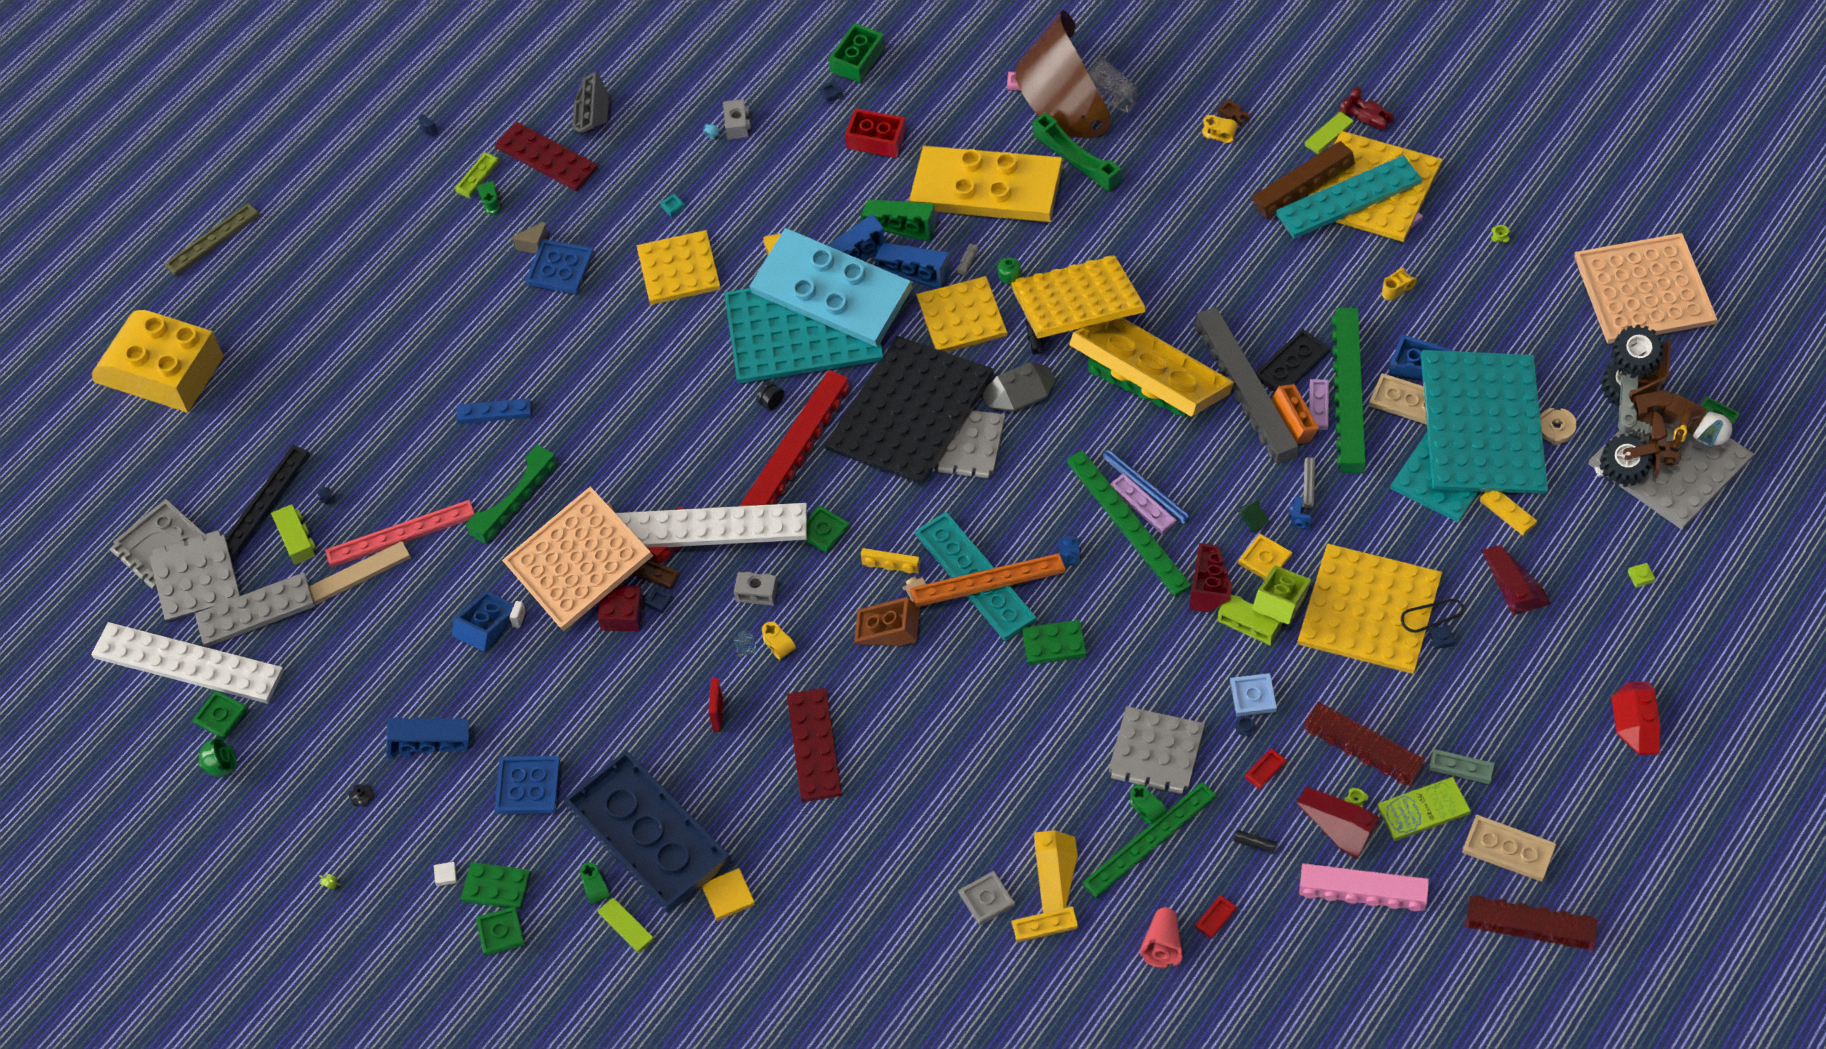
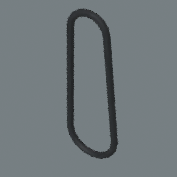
M1451 598L1407 609L1401 615V623L1409 632L1417 633L1462 615L1464 605L1460 600ZM1451 601H1456L1461 606L1460 613L1417 630L1408 628L1404 622L1405 614L1411 611Z

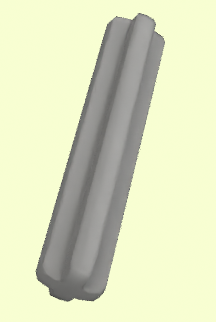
M1307 457L1304 464L1303 506L1304 508L1311 509L1314 507L1315 459Z

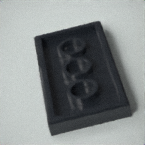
M1301 329L1255 373L1263 385L1276 392L1279 386L1298 384L1331 352V348L1304 329Z

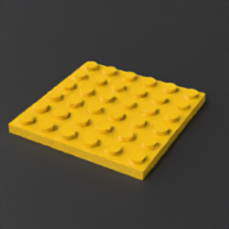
M1341 131L1334 144L1341 141L1352 150L1355 165L1310 192L1308 196L1404 155L1422 178V184L1334 221L1404 242L1442 165V159Z
M1106 256L1103 259L1090 260L1086 263L1070 265L1063 269H1053L1051 272L1043 274L1037 273L1030 277L1017 278L1015 282L1011 283V288L1037 338L1145 312V305L1116 256Z
M1327 544L1297 644L1414 674L1426 629L1417 633L1409 632L1401 623V615L1407 609L1434 603L1442 572ZM1433 606L1406 613L1404 616L1406 626L1413 630L1427 626Z

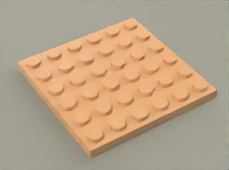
M1682 233L1575 252L1574 258L1607 344L1614 343L1617 335L1623 329L1627 330L1628 326L1631 325L1633 328L1636 325H1641V328L1648 326V330L1654 329L1656 331L1655 335L1715 325L1717 323V317Z
M589 487L502 561L558 626L565 631L653 555L601 497Z

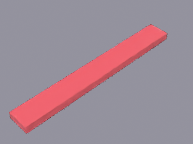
M470 500L325 549L330 567L333 568L385 550L401 541L405 543L468 521L475 513Z

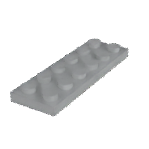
M303 572L195 613L203 645L207 648L315 607L307 577Z

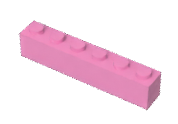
M1302 864L1299 895H1303L1306 898H1324L1328 901L1343 900L1351 904L1359 902L1366 903L1369 906L1383 905L1392 909L1408 908L1411 911H1425L1429 879Z

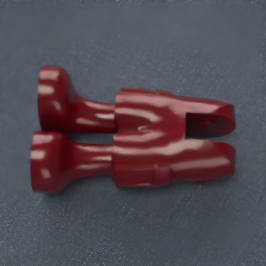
M1357 86L1351 92L1350 98L1346 97L1340 107L1341 113L1358 117V121L1372 125L1376 129L1384 130L1387 128L1388 123H1391L1394 119L1392 113L1375 101L1369 100L1365 102L1362 99V89Z

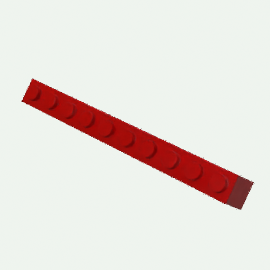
M828 370L740 506L777 504V499L780 495L784 494L788 482L794 479L796 470L799 466L803 465L805 456L808 452L812 451L814 442L817 438L821 437L826 424L831 422L833 413L840 408L842 399L849 394L848 377Z

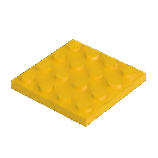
M706 230L637 245L650 305L721 290Z
M986 276L916 294L933 346L937 350L949 352L1007 336L1005 325Z

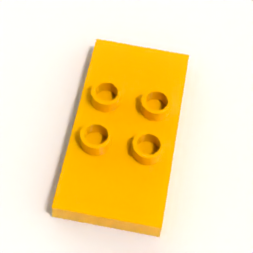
M923 146L909 202L935 204V212L1051 222L1063 168L1062 157Z
M1124 318L1083 327L1073 332L1069 344L1111 369V374L1116 379L1131 381L1142 387L1141 392L1145 396L1152 399H1162L1191 417L1230 395L1234 384L1232 380Z

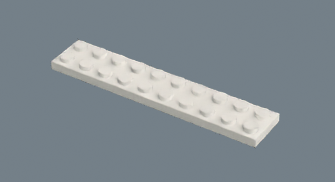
M806 503L616 513L646 547L807 540Z
M109 622L91 654L93 658L267 704L284 672L280 666Z

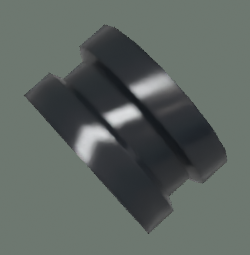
M769 381L765 383L766 387H761L758 391L756 402L761 406L764 405V408L768 411H772L780 405L785 392L782 388L777 387L775 383Z

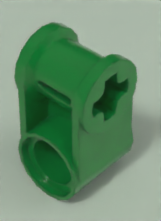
M494 180L477 185L486 213L489 215L497 214L501 206Z
M1139 784L1131 788L1130 805L1149 825L1167 812L1164 804L1144 785Z
M591 862L583 864L580 867V875L590 905L609 898L608 889L604 880H602L596 864Z

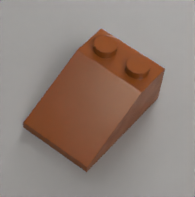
M909 597L858 609L854 643L901 646L917 642L920 609L915 607L914 602Z

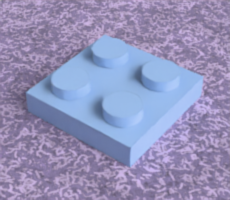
M1270 673L1230 678L1236 717L1277 711Z

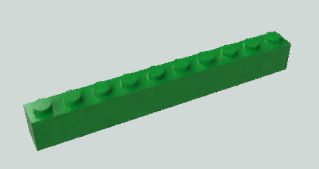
M1336 308L1335 315L1331 316V327H1335V330H1332V342H1335L1336 345L1332 348V355L1336 357V361H1333V372H1337V376H1334V387H1337V392L1334 393V403H1338V407H1335V418H1339V423H1336V434H1339V439H1336V450H1340V454H1337V466H1341V473H1364L1365 446L1358 308Z

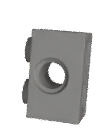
M744 99L723 102L727 139L748 137V130L751 129L750 119H746L749 116L748 106L744 105Z
M738 572L734 588L736 602L774 606L778 587L776 576Z

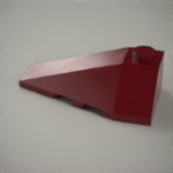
M1199 543L1189 604L1190 610L1210 612L1228 602L1231 598L1232 582L1231 580L1229 581L1228 571L1224 567V560L1219 546Z
M1310 787L1305 788L1296 802L1307 816L1322 828V832L1335 842L1338 849L1355 859L1359 858L1379 826L1380 817L1372 812Z

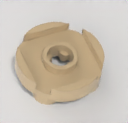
M1550 408L1540 415L1542 437L1553 445L1567 442L1575 435L1576 418L1568 410L1562 408L1554 410V408ZM1553 424H1561L1560 428H1555Z

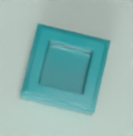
M675 194L660 203L661 207L671 217L685 208V204Z

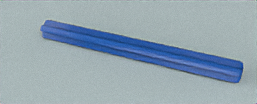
M1109 449L1104 452V460L1121 474L1124 473L1181 523L1185 524L1190 519V515L1114 452Z

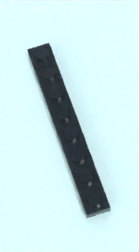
M296 445L291 446L226 535L232 562L310 456L309 451Z

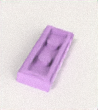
M1310 379L1309 411L1319 430H1328L1329 380Z

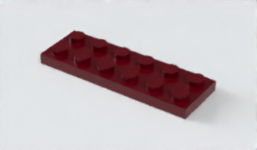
M517 121L495 143L497 150L576 192L598 170L596 163Z
M826 688L787 694L801 802L841 797Z

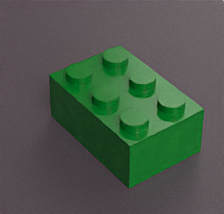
M853 23L829 57L830 72L861 83L885 49L884 34Z

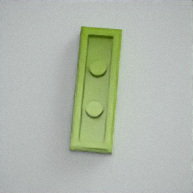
M1339 112L1306 140L1305 146L1317 155L1320 154L1338 138L1341 131H1347L1354 121Z
M484 152L455 187V191L471 198L477 191V185L482 184L500 163L499 158Z
M614 898L610 899L598 910V914L638 954L654 941V938Z

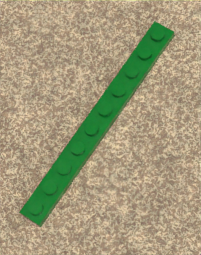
M1081 450L1067 458L1069 467L1174 598L1191 589L1189 581L1084 451Z

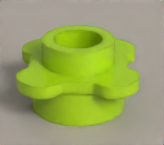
M1497 225L1492 228V241H1503L1505 243L1509 241V228L1504 225Z
M1351 788L1348 797H1345L1344 801L1363 807V803L1368 800V795L1360 789Z
M326 874L325 877L319 875L322 878L321 885L335 890L337 885L341 886L340 883L336 882L337 877Z

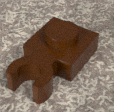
M1230 99L1217 109V114L1225 119L1236 120L1239 126L1244 125L1242 119L1247 121L1250 119V115L1247 112H1242V107Z

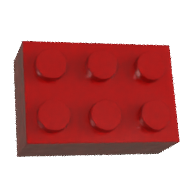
M854 109L845 133L846 148L897 158L907 131L905 117Z

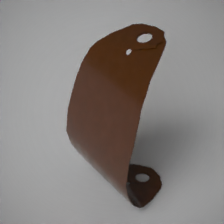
M1062 9L1017 62L1015 77L1022 94L1038 116L1046 112L1057 121V124L1069 137L1094 138L1103 135L1110 127L1111 115L1079 54L1070 41V38L1075 34V21ZM1099 121L1102 126L1099 129L1091 128V123Z

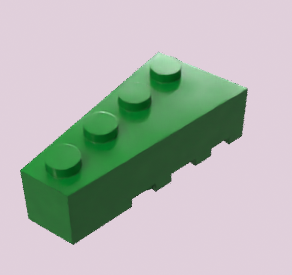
M868 199L861 214V221L873 214L883 227L884 232L930 242L936 228L935 204Z

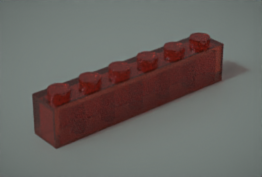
M1320 702L1315 704L1305 719L1304 729L1309 734L1324 739L1329 745L1339 747L1344 753L1359 758L1366 765H1372L1382 774L1394 777L1403 785L1406 784L1411 787L1423 770L1424 758Z
M1476 895L1469 897L1465 927L1593 950L1598 919L1592 918L1589 915L1579 916L1568 911L1557 912L1546 907L1535 908L1524 903L1513 904L1502 899L1491 900L1486 899L1484 896Z

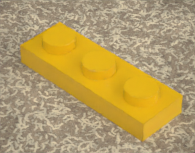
M1485 492L1480 497L1481 503L1522 536L1537 524L1535 518L1502 492Z
M862 548V565L885 568L886 570H899L905 573H919V557Z
M1073 906L1012 920L1017 943L1078 929Z

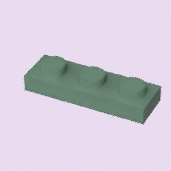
M1434 749L1429 770L1490 785L1494 763Z

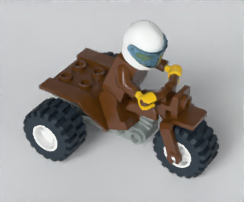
M1631 325L1628 326L1627 330L1623 329L1617 335L1611 353L1613 361L1607 365L1601 380V390L1605 391L1604 397H1609V402L1611 404L1616 402L1615 406L1619 407L1618 428L1624 433L1620 434L1619 438L1614 436L1611 441L1607 442L1600 458L1602 474L1604 477L1608 476L1610 483L1615 481L1617 486L1623 484V487H1627L1628 484L1634 486L1636 482L1640 483L1646 477L1652 464L1653 478H1657L1660 471V463H1663L1665 466L1678 465L1681 460L1680 448L1685 441L1687 433L1693 434L1698 443L1712 448L1713 445H1722L1727 442L1733 430L1730 420L1724 415L1709 411L1704 416L1706 408L1675 393L1671 395L1670 392L1662 390L1669 376L1671 339H1668L1665 343L1663 341L1660 342L1661 336L1655 335L1656 331L1654 329L1648 330V326L1641 328V325H1636L1633 328ZM1665 424L1676 428L1673 441H1666L1668 433ZM1637 431L1640 432L1636 438L1633 437V434L1625 436V434L1635 432L1634 435H1636ZM1642 433H1644L1643 438L1649 436V444L1645 440L1643 442L1640 441Z

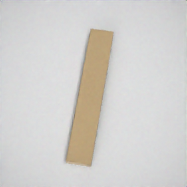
M401 541L309 586L314 604L317 605L411 559L403 542Z

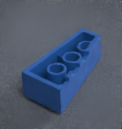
M871 214L827 246L866 261L876 256L883 242L885 243L884 230L875 216Z
M883 242L875 257L876 267L931 288L938 289L944 287L950 276L949 252Z
M1402 334L1390 362L1389 376L1423 379L1422 350H1454Z
M401 717L388 718L386 759L393 758V754H402L403 757L411 756V752H422L424 755L431 754L438 749L440 752L467 750L469 741L468 719H443L440 717L433 719H423L420 717L413 719H403Z

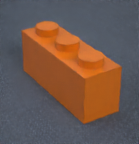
M1295 384L1279 386L1271 401L1296 443L1311 442L1319 427Z

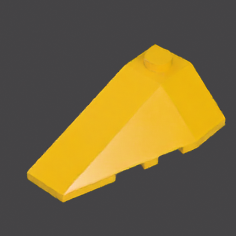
M1055 830L1034 832L1043 913L1064 909L1067 906L1078 858L1075 837Z

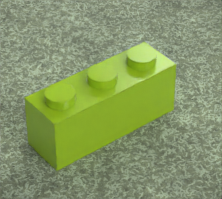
M291 504L272 512V517L293 564L297 565L315 557L313 549L316 547L312 538L308 539L306 536L310 534L306 524L301 525L300 523L303 518L299 509L295 511Z
M1231 595L1230 600L1222 604L1218 611V622L1271 646L1281 629L1282 623L1269 616L1260 615L1252 610L1253 604L1244 601L1239 596Z

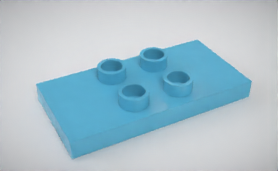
M787 228L783 230L749 286L753 294L875 347L879 346L913 288L911 281Z

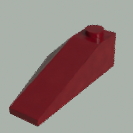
M1501 545L1482 550L1513 616L1550 605L1543 587Z

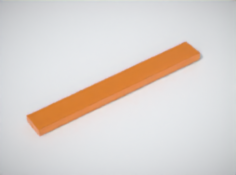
M1060 553L912 587L910 588V593L915 607H920L1065 573V566Z

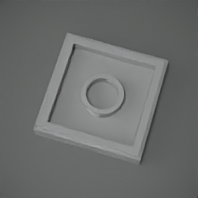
M994 871L958 890L959 895L979 926L1015 907V902Z

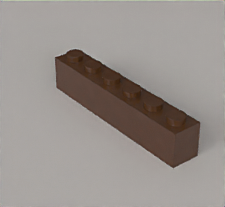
M1337 142L1254 194L1252 199L1255 209L1268 220L1276 215V210L1298 201L1355 165L1353 151L1343 142Z

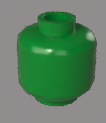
M1007 257L998 263V277L1001 282L1011 284L1017 278H1021V265L1017 259Z

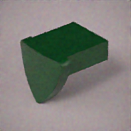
M1258 501L1246 504L1238 510L1239 515L1244 519L1251 532H1256L1269 522Z

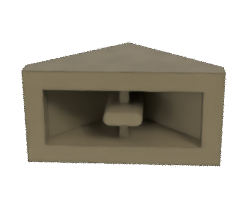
M542 222L512 236L516 250L536 254L542 239H547L548 237L546 224Z

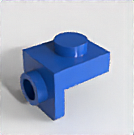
M1295 496L1294 504L1290 503L1289 515H1292L1291 526L1299 529H1310L1311 515L1301 514L1303 498Z
M1066 536L1058 539L1060 556L1064 566L1080 565L1078 537Z

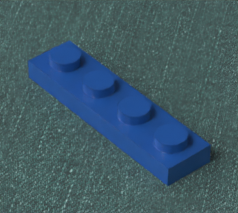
M530 398L457 405L458 424L532 418V402Z

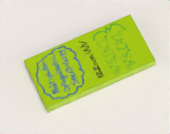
M1453 777L1377 804V808L1394 841L1469 815L1471 812Z

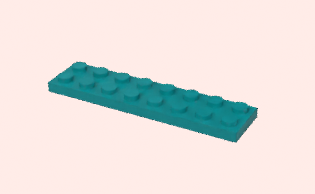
M1402 155L1276 210V215L1293 239L1422 184V178L1406 157Z
M947 512L915 530V536L951 578L994 569ZM1010 586L967 595L968 599L1004 641L1021 632L1022 628L1029 627L1037 621V617Z

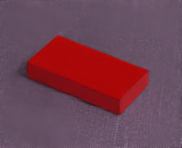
M1271 748L1245 774V779L1261 790L1287 763V760Z
M1220 895L1196 923L1195 928L1212 940L1236 912L1237 906Z

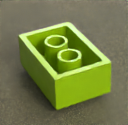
M1274 565L1258 589L1252 610L1260 615L1274 618L1280 623L1289 624L1305 600L1311 579Z

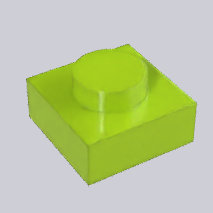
M1648 563L1628 569V574L1636 588L1655 582V577Z

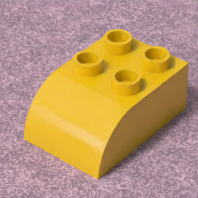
M138 310L130 314L94 368L92 378L95 383L188 413L224 356L213 331L154 312Z

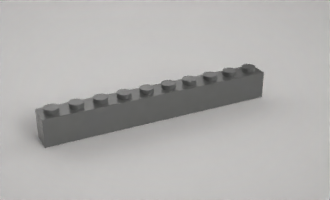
M1217 307L1197 313L1194 327L1197 332L1201 333L1204 345L1209 347L1212 359H1216L1220 373H1224L1226 378L1234 382L1232 387L1234 396L1238 402H1241L1244 414L1249 416L1252 428L1259 433L1260 442L1266 445L1269 457L1274 459L1276 464L1296 458L1298 455L1296 441Z

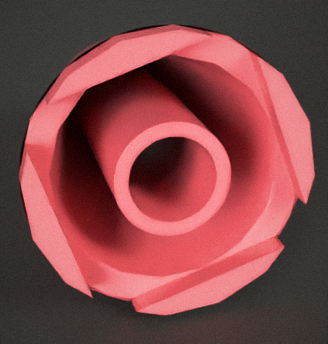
M1164 907L1156 911L1141 945L1140 955L1144 957V961L1154 967L1167 968V964L1176 966L1181 962L1183 954L1177 915L1172 909Z

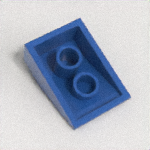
M485 591L454 617L452 636L485 652L496 642L509 623L514 604Z

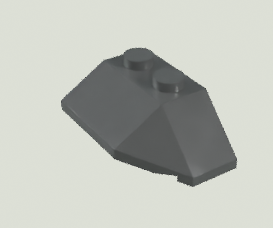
M597 72L583 78L582 86L578 90L574 101L572 129L579 133L593 130L607 123L609 95Z
M1029 362L996 376L981 393V397L990 410L997 409L1015 412L1047 398L1056 382V378L1047 365Z

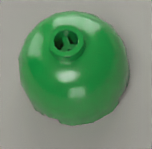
M221 736L204 743L199 752L198 763L200 768L213 777H223L231 774L236 770L233 769V765H237L233 748L230 744L226 746L223 742L226 739Z

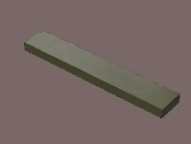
M247 203L165 262V268L177 277L260 216L259 212Z

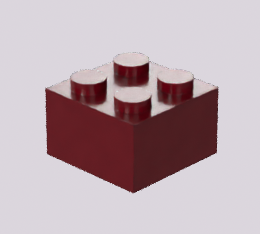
M617 586L600 600L598 622L601 631L639 632L644 600L641 586Z

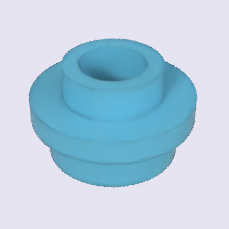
M706 124L704 126L703 132L709 138L714 140L716 137H719V129L715 125Z

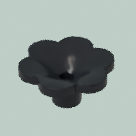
M358 784L354 787V790L349 792V798L353 806L360 805L365 807L374 798V794L369 785L362 786Z

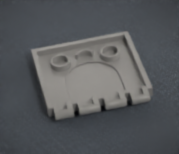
M970 410L932 472H935L936 467H938V472L954 474V469H956L957 475L972 476L973 472H976L975 477L989 479L990 474H994L1005 414Z
M165 499L113 541L114 545L110 551L121 559L140 579L144 580L152 590H156L157 586L149 556L153 555L152 549L165 545L167 551H169V544L184 540L187 546V539L203 535L205 541L207 537L206 534Z
M219 530L207 533V540L205 541L203 535L187 539V546L184 540L169 544V551H167L165 545L152 549L153 555L149 556L166 622L193 615L240 597L226 537L224 535L221 536Z
M1126 706L1109 766V772L1112 773L1111 779L1125 782L1126 777L1129 776V783L1145 786L1146 781H1150L1149 787L1164 791L1166 785H1169V792L1183 795L1184 789H1189L1205 723Z

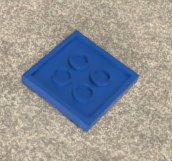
M542 239L526 277V285L577 294L594 254L593 248Z
M500 757L495 813H556L560 757Z

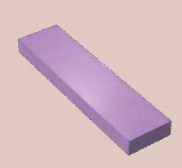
M1124 473L1110 483L1118 495L1162 535L1176 524L1174 517Z

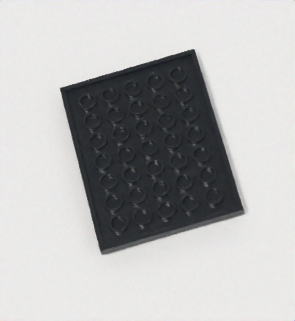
M896 336L884 354L883 359L880 360L825 443V449L923 485L992 378L994 369Z

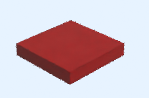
M711 678L709 717L713 732H720L722 726L723 694L719 679Z

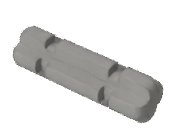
M968 245V251H965L960 262L961 264L957 268L958 274L963 276L967 274L968 268L978 251L977 245Z

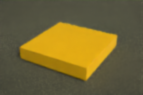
M1259 534L1238 560V564L1265 580L1274 565L1281 568L1285 566L1292 557V552Z
M739 868L709 880L702 886L717 921L755 905Z

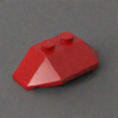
M1649 681L1628 682L1611 697L1616 734L1633 748L1638 755H1659L1660 721L1655 689Z

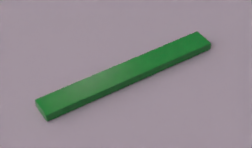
M1201 782L1085 879L1082 885L1096 899L1214 801L1216 794Z

